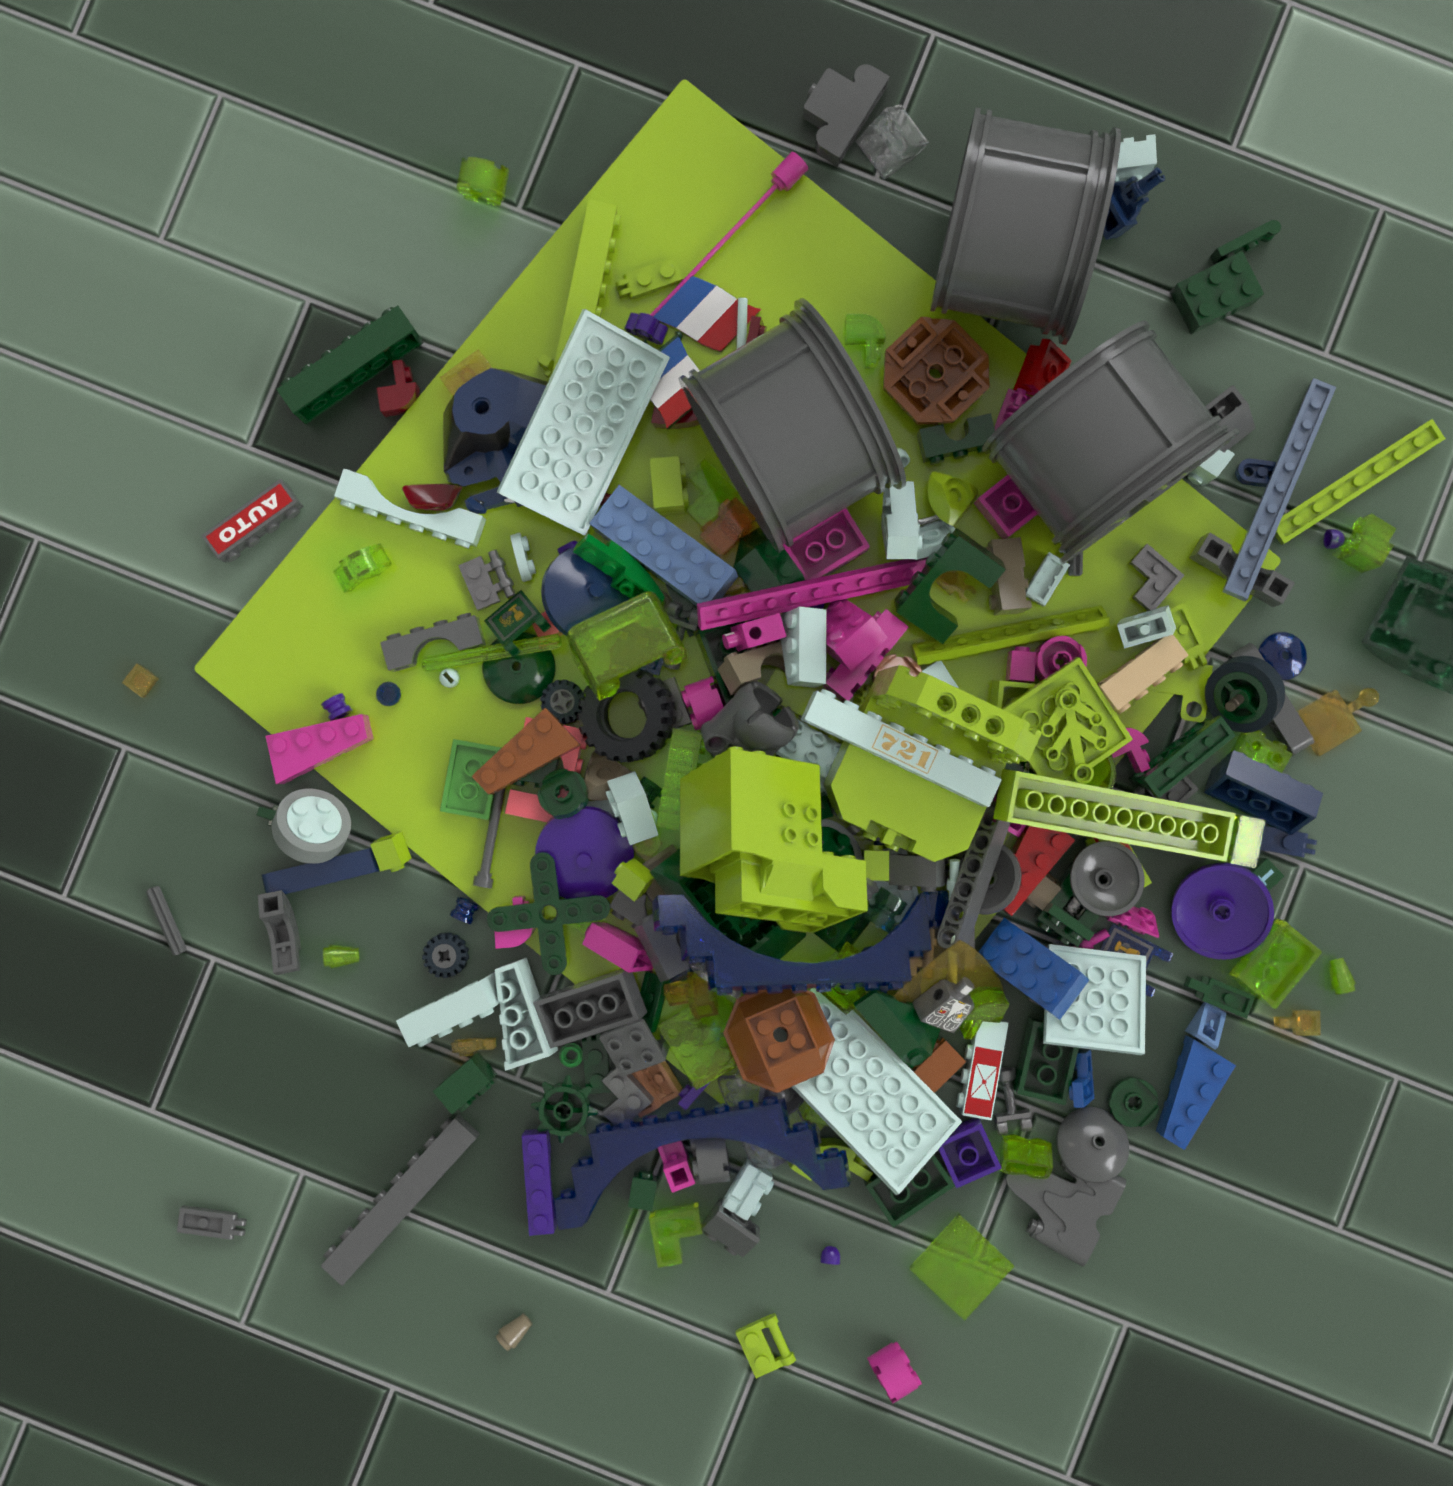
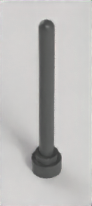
M505 788L494 794L481 869L477 871V876L474 875V886L492 888L494 879L491 878L492 873H490Z

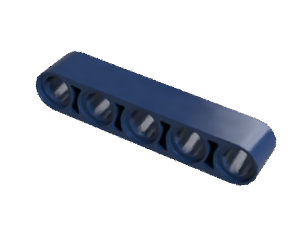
M372 848L336 856L326 862L307 863L266 873L261 876L265 893L282 890L285 894L378 872L380 869Z

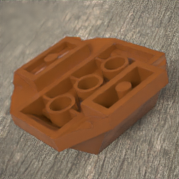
M921 316L885 351L883 390L917 425L955 422L990 387L989 355L955 320L933 319ZM936 369L941 373V377L933 378L930 376L929 371Z
M784 979L737 998L723 1032L742 1080L774 1093H779L824 1073L835 1041L815 993ZM783 1029L787 1034L786 1040L784 1042L776 1041L773 1036L774 1030Z

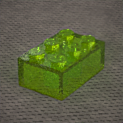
M1274 918L1272 928L1263 943L1252 952L1244 955L1228 975L1256 996L1263 1004L1276 1009L1321 955L1322 951L1285 920Z

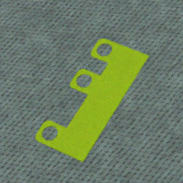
M1082 646L1087 655L1086 668L1097 684L1111 674L1117 673L1118 668L1131 659H1136L1135 656L1137 655ZM1186 663L1175 672L1171 673L1168 671L1164 674L1166 679L1154 687L1151 684L1146 689L1183 695L1181 718L1187 721L1203 722L1207 711L1205 686L1212 674L1213 666L1205 665L1202 667L1198 664L1199 668L1193 671L1189 663ZM1141 698L1125 711H1138ZM1190 702H1198L1201 705L1202 712L1199 716L1191 717L1187 714L1186 707Z

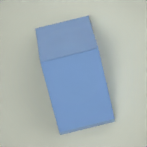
M1203 1002L1185 1031L1203 1044L1217 1049L1227 1013L1214 1005Z

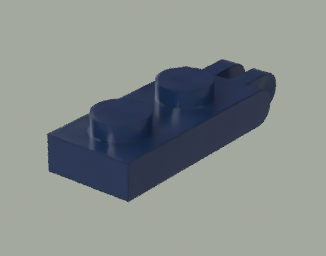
M1251 824L1248 848L1305 858V853L1315 855L1316 850L1308 849L1306 846L1307 844L1317 845V840L1308 839L1307 833L1296 832L1290 835L1278 828Z

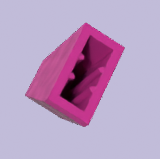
M592 922L586 929L582 945L628 973L650 971L653 969L639 937L606 922Z

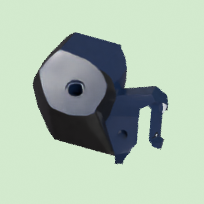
M490 368L471 378L458 388L443 413L444 473L448 483L467 486L497 477L501 484L509 463L548 384L547 381L510 370ZM499 487L470 496L465 500L467 509L476 514H485L488 509L515 503L517 507L523 505L497 493Z

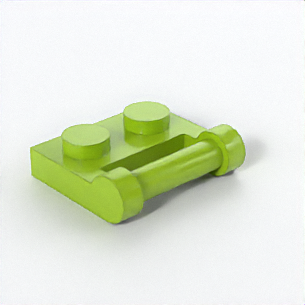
M775 1313L736 1330V1336L756 1379L780 1367L791 1365L796 1361L794 1353L790 1352L777 1324L779 1320ZM769 1328L781 1356L774 1357L762 1329Z

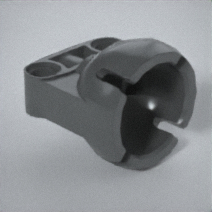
M753 681L745 684L710 721L702 725L701 734L706 750L713 756L720 755L729 747L734 746L742 747L744 751H763L766 755L773 756L781 747L787 745L795 737L799 730L798 720L789 706L784 707L776 716H773V711L783 702L782 698L768 686Z

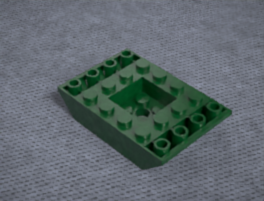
M680 849L650 871V874L741 992L750 987L806 937L805 932L782 930L776 921L715 913V883L704 879L680 876Z

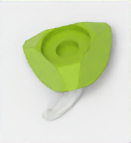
M933 471L928 482V498L936 515L919 519L918 524L923 525L941 519L947 524L955 526L978 495L977 488L964 480Z

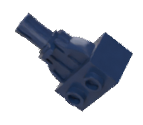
M1154 168L1153 171L1137 181V177L1133 176L1127 181L1114 182L1103 232L1106 240L1118 238L1138 224L1136 218L1141 212L1142 206L1149 201V198L1145 196L1148 195L1150 190L1165 181L1164 175L1159 176L1163 173L1160 168Z

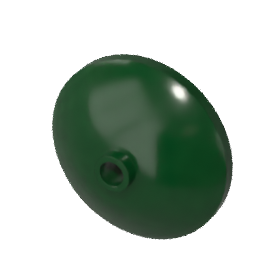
M523 632L513 640V643L521 651L513 658L500 641L496 639L487 649L482 665L483 677L490 691L499 699L512 704H527L542 697L543 690L548 687L549 683H553L556 672L555 659L549 646L545 642L540 643L538 636ZM515 662L521 663V669L518 671L513 670Z

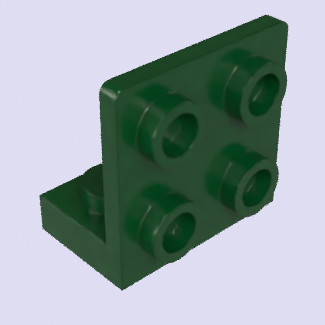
M864 912L816 931L814 934L845 956L871 922L873 916L868 912Z

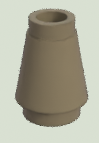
M523 1313L500 1328L499 1333L495 1337L505 1350L515 1349L533 1323Z

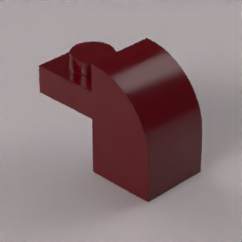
M403 360L393 361L396 385L377 388L380 412L385 417L405 414L420 396V388L416 382L409 383L413 381L412 371Z

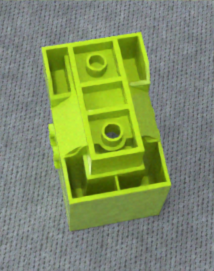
M734 746L729 747L725 752L716 755L715 758L703 763L702 766L690 771L689 774L680 779V876L699 878L715 883V913L776 921L782 930L814 933L868 911L866 861L857 860L852 855L839 857L834 856L832 852H822L820 765L766 755L763 751H744L742 747Z

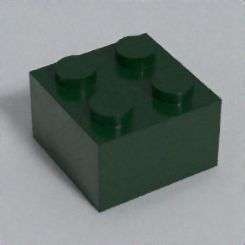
M478 1051L445 1079L433 1093L451 1114L457 1110L462 1113L476 1099L474 1096L476 1093L481 1096L495 1083L493 1078L497 1073Z

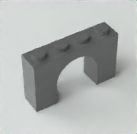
M673 903L662 908L663 914L657 917L654 914H650L640 920L642 925L634 928L660 982L669 980L690 969L676 940V928L683 915Z

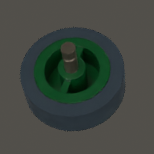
M1237 656L1227 660L1210 675L1205 686V700L1214 718L1222 716L1231 730L1248 733L1262 729L1279 714L1285 702V687L1279 673L1266 661L1253 656Z

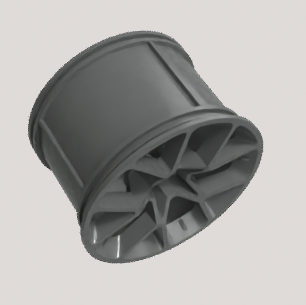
M975 107L930 311L935 312L936 307L942 308V314H946L947 310L1041 328V334L1048 335L1051 331L1052 336H1058L1059 344L1066 345L1078 321L1101 244L1117 172L1121 129L1113 127L1109 135L1106 132H1102L1100 137H1098V131L1091 130L1089 134H1082L992 116V110L989 109L986 110V114H981V108Z
M804 298L794 302V310L789 315L786 314L780 317L779 325L703 370L697 372L695 369H692L688 372L689 378L685 375L678 378L686 399L715 454L754 520L778 553L784 550L783 544L787 547L792 546L795 537L870 493L880 494L885 491V488L889 489L893 486L900 490L906 486V475L897 447L870 391L832 329L819 312Z
M1146 320L1140 321L1119 332L1061 373L997 428L982 447L986 454H990L989 459L992 463L999 462L1055 536L1052 539L1054 545L1061 544L1059 551L1060 553L1064 552V556L1059 560L1061 565L1079 555L1151 503L1240 433L1238 428L1227 431V425L1222 427L1219 425L1222 420L1220 416L1213 417L1155 342L1157 334L1154 330H1149L1150 325Z

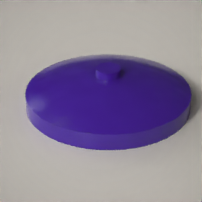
M586 806L576 815L569 818L555 819L552 817L541 830L535 854L547 852L554 858L559 896L565 899L601 895L607 898L619 890L612 884L616 877L614 872L623 861L627 863L634 858V846L629 844L627 837H621L617 825L621 821L613 814L600 808Z
M1214 863L1194 870L1181 881L1172 899L1171 914L1178 936L1191 950L1208 958L1223 960L1244 956L1263 943L1273 925L1274 905L1269 890L1256 874L1236 864Z

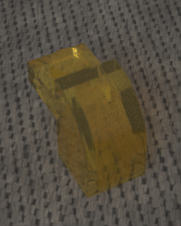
M687 972L688 981H676L664 985V994L670 1006L689 1003L694 1019L719 1015L718 998L711 981L705 975L698 972Z

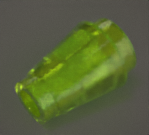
M331 944L329 947H324V967L332 969L359 962V948Z
M1344 958L1330 960L1331 989L1335 990V994L1339 995L1356 991L1354 986L1356 982Z

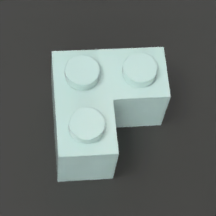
M634 771L607 781L610 790L606 791V795L615 817L620 816L621 823L617 825L621 837H627L629 844L633 845L658 836L645 791L636 772Z

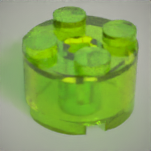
M463 157L461 159L456 189L458 193L464 195L463 198L466 200L477 202L478 198L487 199V203L490 205L501 206V201H504L510 170L501 165V169L495 168V162L476 157H468L466 160Z

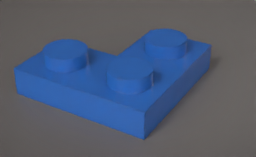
M1081 1049L1077 1054L1074 1071H1077L1078 1078L1069 1087V1097L1074 1102V1108H1084L1094 1099L1091 1049Z

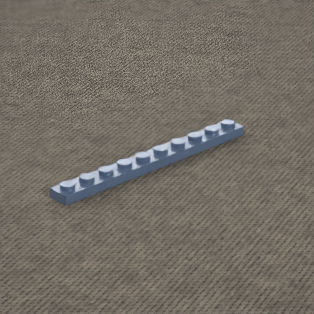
M1315 378L1311 380L1222 590L1223 593L1242 601L1248 599L1335 392V386Z

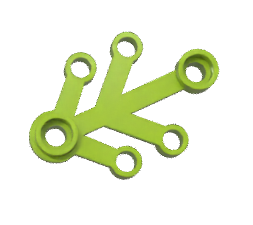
M1064 687L1056 693L1054 698L1056 708L1047 722L1040 724L1039 731L1042 732L1041 735L1044 737H1052L1056 731L1055 726L1064 714L1066 724L1052 746L1045 748L1043 754L1046 760L1051 762L1057 761L1060 758L1061 750L1069 739L1075 765L1071 771L1072 778L1076 782L1086 784L1092 780L1094 771L1090 765L1085 764L1080 736L1092 743V747L1099 751L1107 749L1109 741L1105 736L1097 735L1077 722L1075 711L1086 717L1087 722L1092 726L1102 725L1104 716L1101 712L1093 711L1082 704L1080 696L1075 689ZM1065 695H1068L1070 697V702L1068 704L1063 703V697ZM1095 714L1099 716L1097 723L1092 722V716ZM1046 725L1051 727V731L1048 734H1045L1043 731ZM1102 738L1104 744L1102 747L1099 748L1097 746V740ZM1054 749L1056 752L1055 757L1049 758V751ZM1080 768L1084 769V775L1082 777H1078L1077 772Z

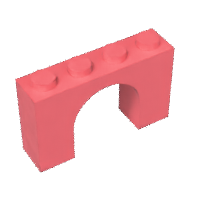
M526 717L525 723H524V727H525L533 718H528V717ZM563 725L582 745L561 757L564 769L581 774L583 759H580L582 749L586 750L587 743L585 740L587 736L585 734L581 735L579 728ZM510 789L505 814L548 822L553 817L542 808L537 794ZM561 789L560 795L557 797L565 798L569 790Z

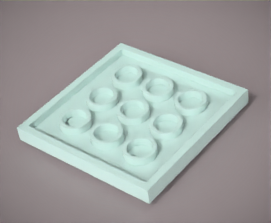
M1049 944L1047 946L1049 950L1082 972L1089 979V982L1060 1020L1044 1009L1043 1044L1135 1055L1145 1054L1146 956Z

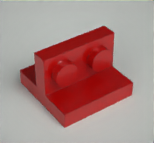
M1042 338L1040 346H1029L1013 390L1017 391V388L1026 390L1025 395L1034 396L1067 370L1072 360L1051 339Z

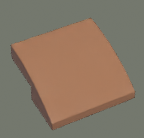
M666 1061L632 1073L641 1085L655 1098L649 1106L638 1114L640 1118L658 1109L662 1104L678 1097V1093L682 1090V1086Z

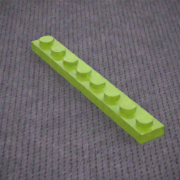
M1433 419L1427 421L1284 514L1276 530V538L1281 545L1287 543L1446 438Z
M1099 605L953 635L944 644H941L936 639L912 644V652L917 665L931 664L936 661L955 659L971 654L976 655L985 651L1025 645L1029 642L1049 640L1056 636L1098 630L1102 627L1110 626V618L1103 606Z

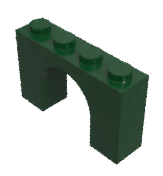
M958 528L953 533L949 532L944 537L940 549L929 555L926 560V566L921 572L917 571L912 576L911 584L908 588L901 590L895 598L896 612L941 644H944L956 630L958 623L956 616L938 605L931 598L930 589L933 582L945 572L959 570L970 574L985 586L991 588L1006 570L1004 562Z

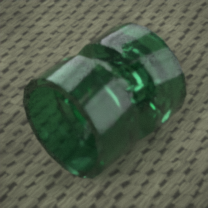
M880 887L879 892L874 896L875 903L869 904L868 911L864 912L862 916L889 933L896 923L895 916H900L908 904L885 888Z

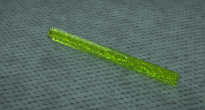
M559 634L513 641L521 651L518 655L562 647V639ZM502 644L424 657L422 659V668L425 671H433L512 656L505 650Z

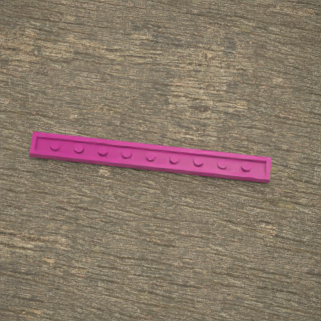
M928 557L918 560L903 559L698 603V626L701 630L788 612L799 606L811 607L911 584L912 576L917 571L921 572L926 566Z

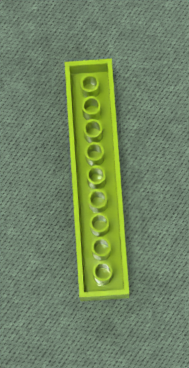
M1002 769V780L999 784L993 819L1227 862L1236 813Z

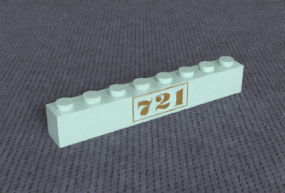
M822 689L821 692H813L801 717L802 721L982 807L990 806L1002 780L995 776L996 772L985 766L979 769L972 765L973 760L962 755L956 758L949 754L950 749L937 744L936 747L927 744V738L916 733L913 736L904 733V727L893 722L890 725L881 722L882 717L868 711L865 714L858 711V705L847 700L842 703L835 699V694Z

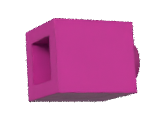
M1015 647V650L1008 652L1006 681L1034 682L1037 652H1030L1029 647Z

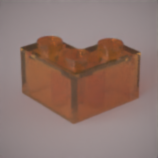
M736 497L731 501L729 499L725 500L718 508V518L714 522L709 520L700 529L702 531L700 539L720 559L756 525V517Z

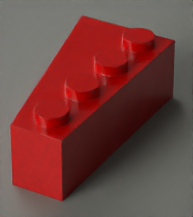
M1026 825L1013 848H1011L1021 867L1020 888L1014 900L1002 911L1010 916L1016 912L1074 843L1075 840L1069 834Z

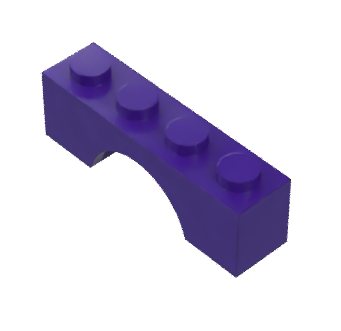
M537 1129L525 1130L522 1134L529 1236L554 1234L557 1227V1218L551 1185L549 1130L539 1132Z

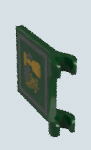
M522 590L484 620L505 650L513 658L521 652L513 643V640L531 625L536 623L543 632H546L551 627Z

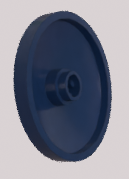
M574 548L568 549L550 563L543 576L541 597L546 614L553 625L570 639L586 644H597L611 640L623 632L630 624L635 613L636 602L611 586L612 577L573 552Z

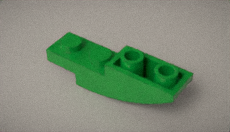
M588 533L575 545L573 550L575 554L612 577L611 586L642 607L651 611L664 601L665 596L650 574L632 555L614 541L610 540L605 545Z

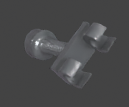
M1003 1067L1000 1069L998 1081H1001L1004 1086L1007 1112L994 1114L996 1130L999 1136L1008 1134L1007 1120L1019 1119L1023 1132L1032 1131L1031 1116L1028 1109L1016 1110L1012 1081L1016 1079L1014 1067Z

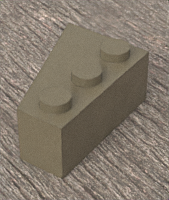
M1021 537L991 540L988 543V547L985 548L1004 562L1006 570L992 586V595H989L990 610H994V616L1024 613L1032 608L1031 600L1026 601L1025 588H1028L1029 585L1028 579H1024L1023 567H1025Z

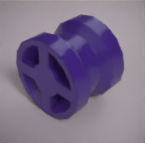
M343 693L337 694L321 704L322 708L328 711L330 721L341 719L352 712L351 706L347 705L344 701L345 696Z

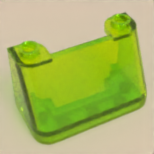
M650 591L576 624L567 634L573 661L599 701L606 697H611L617 692L620 686L619 678L660 658L667 665H677L688 658L687 651L657 595Z

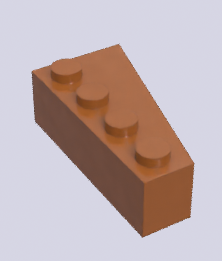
M544 708L478 769L472 777L488 795H493L582 745L549 709Z

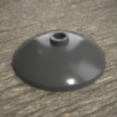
M989 841L985 842L983 849L987 847ZM1005 845L1002 846L992 875V877L994 876V882L988 886L979 912L980 915L994 914L1003 910L1014 900L1019 891L1021 867L1015 854ZM967 850L960 852L955 858L960 860V869ZM980 864L977 865L975 873L980 869ZM972 887L968 890L967 896L971 894Z
M1111 841L1097 842L1087 846L1076 856L1070 870V885L1075 898L1086 910L1100 916H1116L1130 910L1140 899L1144 889V871L1136 855L1124 845ZM1100 875L1104 876L1105 878L1104 884H1101L1099 882Z
M1097 1107L1077 1109L1068 1114L1058 1128L1056 1136L1058 1155L1065 1168L1075 1177L1087 1182H1104L1117 1176L1126 1165L1129 1156L1128 1136L1123 1125L1108 1111ZM1096 1138L1101 1140V1146L1095 1143Z

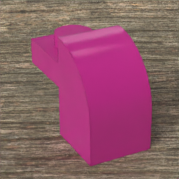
M1126 728L1133 740L1108 756L1107 759H1112L1126 753L1135 773H1142L1150 769L1148 764L1150 758L1146 750L1141 749L1140 746L1149 741L1140 731Z
M515 896L512 898L513 905L530 903L525 900V896ZM535 928L504 932L494 931L495 949L521 945L532 936Z
M676 1130L655 1138L671 1192L673 1193L694 1185L693 1167L679 1131Z

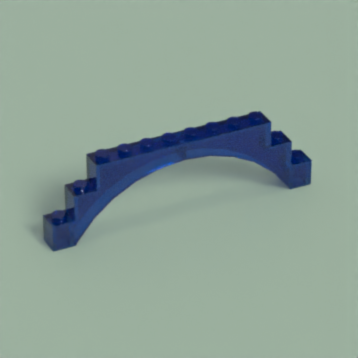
M948 890L922 892L915 897L899 924L879 943L866 951L847 958L819 963L783 961L749 950L730 940L710 925L684 895H657L652 901L654 931H662L663 935H674L679 931L681 962L689 961L690 965L705 964V961L707 962L709 992L717 991V995L720 996L731 995L733 991H742L744 995L758 993V990H767L768 994L782 993V989H792V993L807 992V988H816V992H828L832 990L831 988L840 987V991L856 990V987H864V990L871 991L880 989V986H888L889 990L902 989L904 984L912 981L909 959L923 958V954L932 950L929 929L940 928L949 903Z
M768 1096L762 1099L763 1102L753 1103V1100H744L738 1102V1106L729 1107L727 1103L714 1106L713 1110L705 1111L704 1107L690 1110L689 1114L681 1115L680 1111L666 1114L664 1118H657V1115H651L642 1118L643 1121L639 1122L627 1119L620 1121L619 1125L610 1126V1123H602L596 1125V1129L588 1134L593 1157H581L571 1167L575 1189L563 1190L553 1200L558 1228L563 1230L582 1227L590 1219L604 1189L622 1169L636 1158L660 1146L686 1139L715 1137L743 1141L772 1151L796 1165L823 1190L849 1187L852 1179L846 1150L839 1151L838 1148H829L821 1154L815 1124L808 1125L807 1122H798L793 1124L791 1128L785 1098L777 1099V1096Z

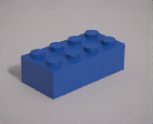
M1003 918L975 956L984 965L1059 1020L1089 982V979L1082 972L1006 918Z

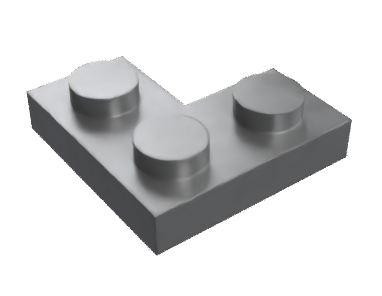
M1148 544L1144 545L1129 563L1147 578V581L1132 597L1147 611L1156 609L1184 577V574Z
M616 1067L602 1080L617 1097L602 1113L618 1130L649 1106L655 1099L632 1074L622 1077Z

